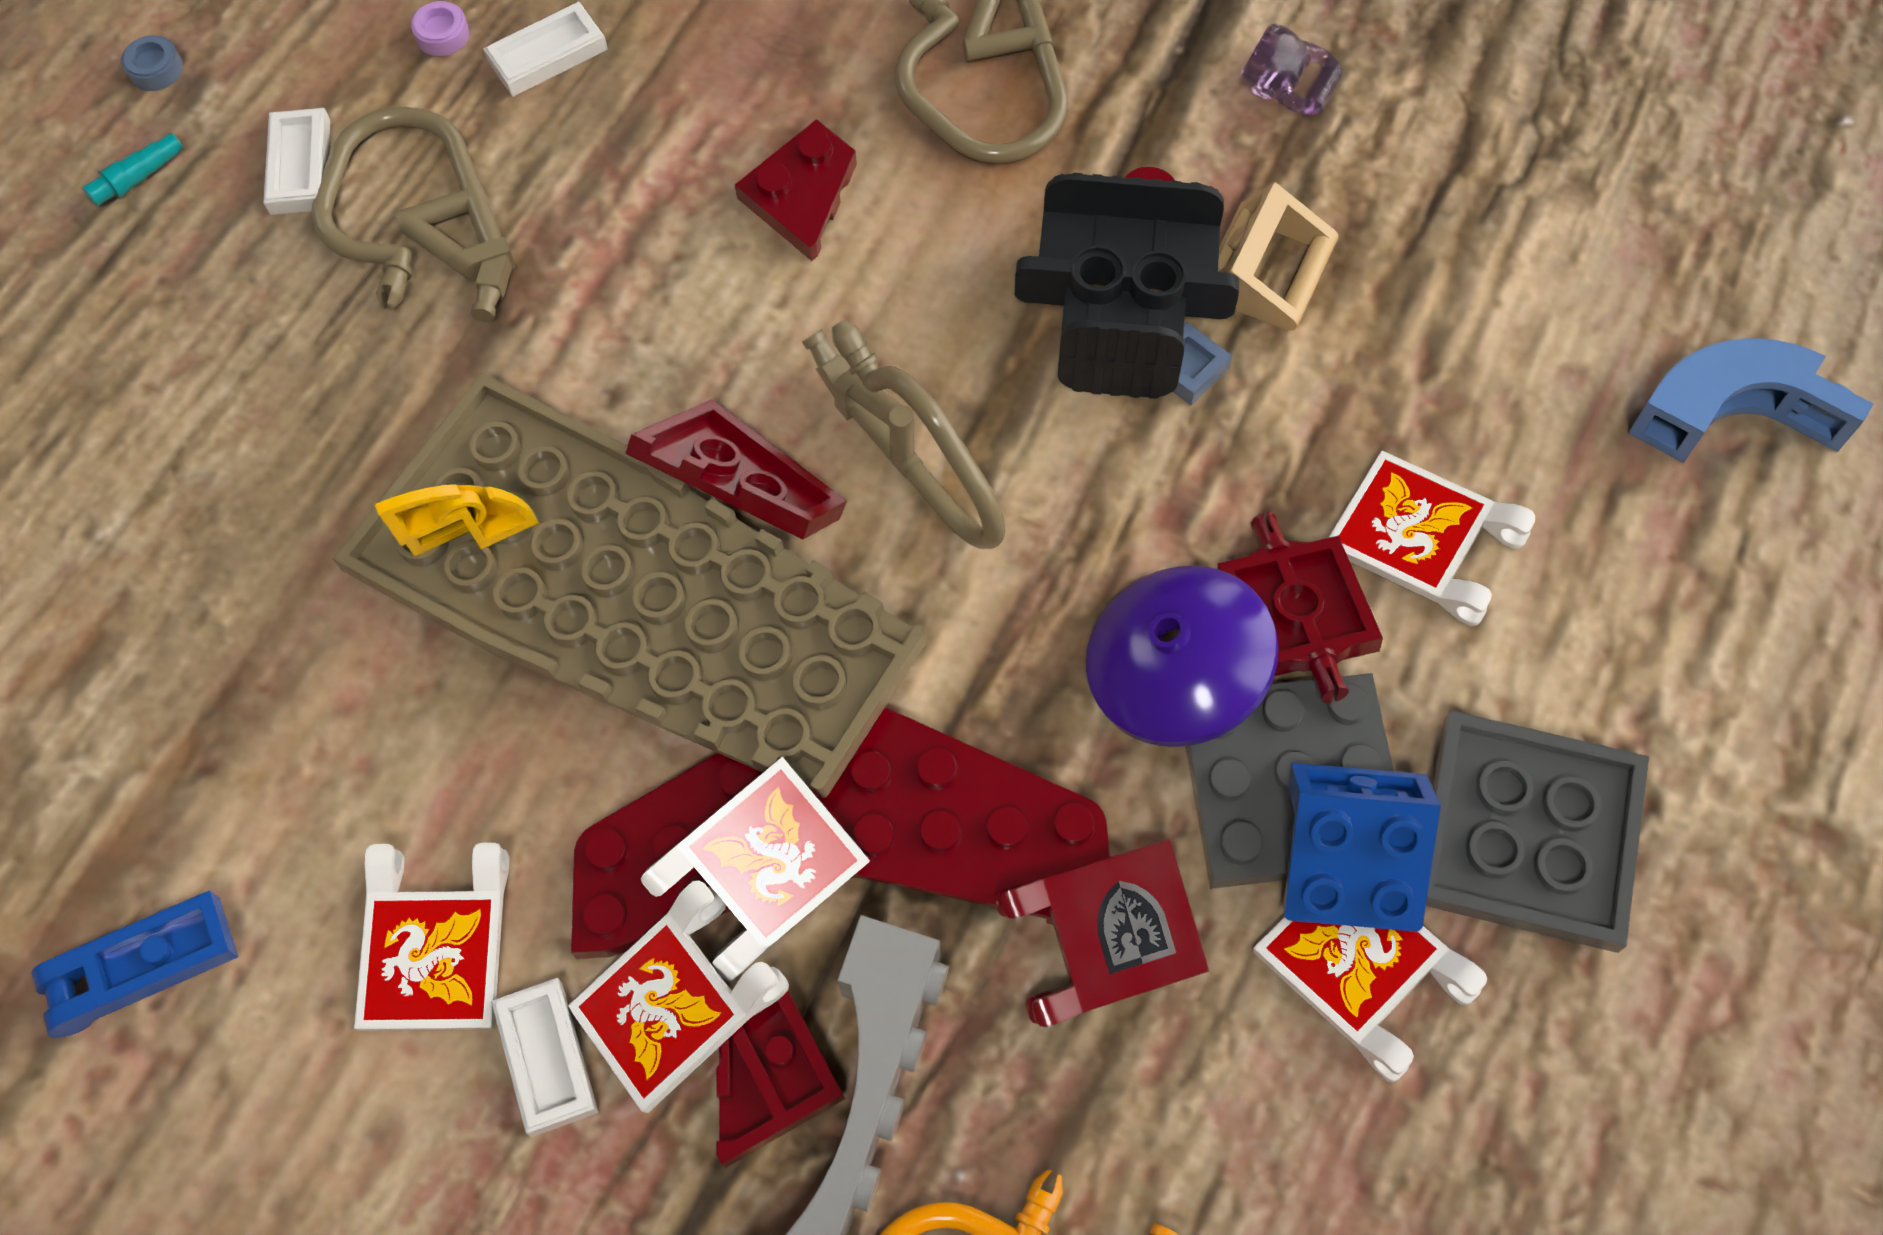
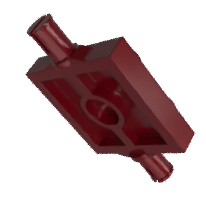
M1266 512L1265 519L1263 514H1259L1252 519L1250 524L1261 548L1247 557L1218 563L1217 569L1227 572L1248 584L1268 608L1276 628L1279 645L1275 676L1295 671H1310L1320 692L1322 702L1332 703L1333 696L1336 702L1340 701L1348 695L1349 690L1344 683L1337 664L1342 660L1380 652L1383 640L1380 629L1339 535L1312 542H1288L1284 539L1274 513Z

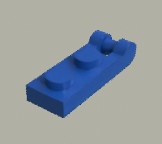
M209 890L49 959L32 969L31 974L36 992L46 996L49 1007L43 1014L47 1033L50 1037L61 1038L87 1029L92 1021L236 959L238 954L221 900ZM86 976L89 991L77 996L75 985L79 982L80 978Z

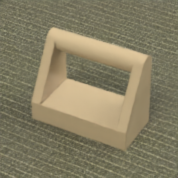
M1275 181L1240 203L1219 246L1218 272L1234 274L1240 280L1239 296L1235 311L1292 331L1297 328L1339 236L1333 228ZM1274 232L1309 245L1284 299L1253 276Z

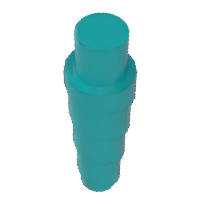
M170 133L159 141H154L143 149L134 151L122 160L113 162L101 171L98 170L99 177L83 186L82 190L96 207L113 196L119 199L130 192L131 188L147 179L148 175L161 168L164 163L178 155L179 151L183 150V146L175 135Z

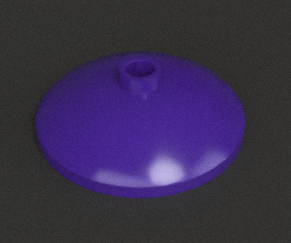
M1204 566L1167 568L1133 582L1114 597L1103 610L1093 627L1087 646V680L1091 693L1102 712L1125 734L1142 742L1157 746L1183 747L1196 745L1231 731L1248 718L1260 705L1276 673L1279 655L1278 636L1272 617L1263 600L1248 584L1227 572ZM1173 629L1180 630L1178 636L1173 640L1161 641V637L1166 632Z

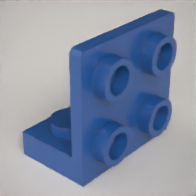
M1291 763L1288 789L1295 811L1283 906L1285 918L1290 921L1420 931L1423 927L1441 804L1427 774Z

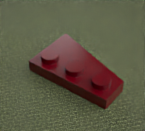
M712 399L631 434L625 453L802 540L838 521L847 503L846 499Z

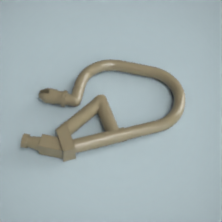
M909 0V3L920 13L925 14L927 20L931 23L905 45L898 57L895 69V82L899 96L916 117L954 150L968 158L985 163H1010L1025 159L1043 149L1058 135L1067 117L1068 95L1040 0H1017L1025 27L993 34L988 33L1000 0H978L963 39L966 61L1032 49L1036 55L1049 98L1047 116L1027 136L1017 141L1001 144L982 142L967 135L918 90L914 80L917 62L926 51L958 27L959 18L949 8L947 0Z
M410 107L380 109L352 122L337 137L329 152L322 173L321 184L317 196L312 203V221L320 240L333 252L347 259L384 264L382 268L384 275L381 277L376 291L379 305L385 310L387 305L390 310L399 305L406 291V282L412 276V269L410 268L412 261L411 250L400 245L353 240L343 235L337 229L332 218V211L349 158L354 149L364 139L376 132L393 127H412L430 131L443 141L458 179L460 191L396 211L394 214L402 234L412 239L465 278L476 281L475 284L478 289L477 299L472 306L471 315L482 322L493 321L496 313L495 306L499 299H504L511 271L516 268L505 236H501L483 185L478 179L466 144L458 129L449 120L437 113ZM469 213L480 244L464 249L431 225Z
M842 320L832 327V339L840 353L839 355L825 340L827 336L822 329L802 341L806 350L810 349L818 366L816 370L834 397L835 407L847 421L851 418L857 421L904 478H907L950 529L962 540L976 548L993 549L999 546L1005 536V522L998 500L952 423L930 393L910 374L897 367L884 366L879 368L875 363L878 359L877 355L870 352L866 345L867 342L858 328L846 320ZM891 389L897 393L922 420L973 501L982 526L973 521L958 506L914 452L913 411L882 390Z

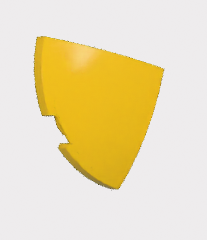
M456 484L441 485L407 492L374 504L379 516L401 546L406 544L414 557L468 532L471 533L480 549H483L539 523L533 510L522 499L512 493L494 487Z

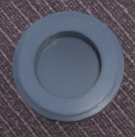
M145 36L133 41L127 46L121 57L122 67L132 84L145 91H157L169 87L176 82L183 70V61L175 46L170 40L162 36Z

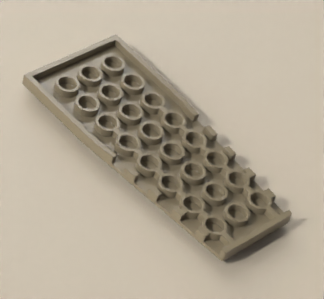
M483 373L477 377L378 503L407 492L441 485L456 484L494 487L512 493L522 499L533 510L539 523L483 549H480L471 533L468 532L414 557L406 544L401 546L374 506L333 558L343 572L484 650L763 773L783 756L815 796L819 798H826L926 645L925 632L922 626L916 623L911 627L885 611L883 602L864 591L859 595L835 580L832 571L814 560L810 564L786 550L782 540L764 529L757 532L736 519L734 511L713 498L709 501L690 491L687 483L625 454L627 445Z

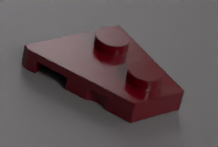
M816 119L735 184L737 199L808 259L813 261L820 253V239L828 220L834 219L841 203L840 192L844 187L848 186L856 168V151Z
M789 991L775 1003L752 1016L719 1047V1065L716 1068V1097L719 1099V1141H716V1155L721 1165L727 1168L846 1099Z

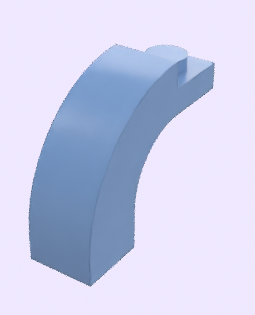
M1762 338L1728 340L1704 347L1677 363L1659 383L1630 429L1629 434L1684 463L1709 425L1713 422L1735 414H1757L1775 419L1838 452L1864 422L1874 403L1854 394L1850 389L1841 384L1833 383L1817 375L1816 372L1826 356L1816 351L1779 340Z

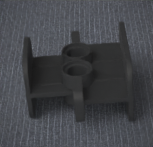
M1077 172L1057 175L1048 182L1044 196L1039 257L1025 256L1017 261L1014 294L1017 299L1027 303L1064 306L1057 373L1058 379L1063 385L1075 392H1089L1097 395L1110 394V396L1124 395L1133 398L1149 397V399H1157L1170 394L1176 389L1185 348V341L1183 339L1185 316L1226 319L1235 313L1238 301L1239 278L1231 273L1218 272L1220 226L1224 212V198L1218 189L1198 182L1183 183L1174 180L1162 181V179L1122 178V176L1086 175ZM1089 284H1099V285H1102V286H1101V287H1095V286H1091V285H1089ZM1149 289H1158V290H1161V291H1163V292H1155V291H1151V290H1149Z

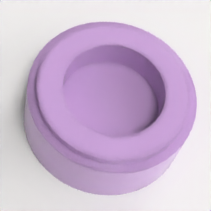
M436 1L426 4L414 14L411 21V29L419 48L432 56H447L456 53L465 46L469 39L470 30L465 15L460 7L451 2Z

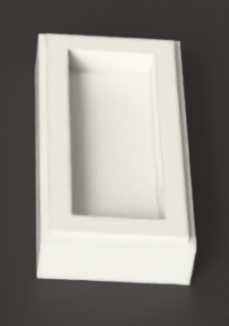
M577 2L483 48L488 63L510 95L514 97L608 50L605 36L581 3Z
M325 108L269 113L263 203L270 215L312 211V203L317 196L322 173L329 155L330 118Z
M558 978L491 1001L526 1134L534 1137L598 1114V1108L574 1022L568 1008L563 983Z

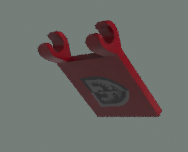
M1170 839L1155 842L1040 879L1006 887L995 893L994 900L998 913L1002 917L1015 919L1046 907L1049 909L1071 985L1037 993L1026 999L1025 1006L1029 1019L1040 1027L1053 1026L1081 1013L1209 972Z

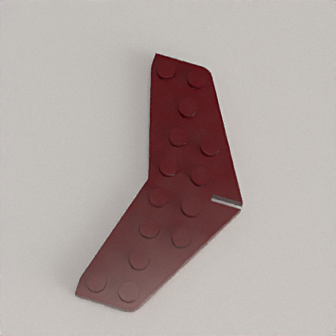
M886 707L826 798L817 797L870 860L868 864L851 878H862L997 908L994 896L1000 889L1040 879L1110 857L1107 821L1103 810L1097 803ZM717 753L587 828L579 836L574 848L571 953L576 959L607 958L626 952L669 912L679 894L690 883L699 880L705 883L707 887H710L701 874L693 867L665 893L655 897L642 884L641 877L650 866L761 775L762 772ZM727 905L721 915L731 912ZM1048 907L1028 914L1045 918L1047 924L1053 925Z

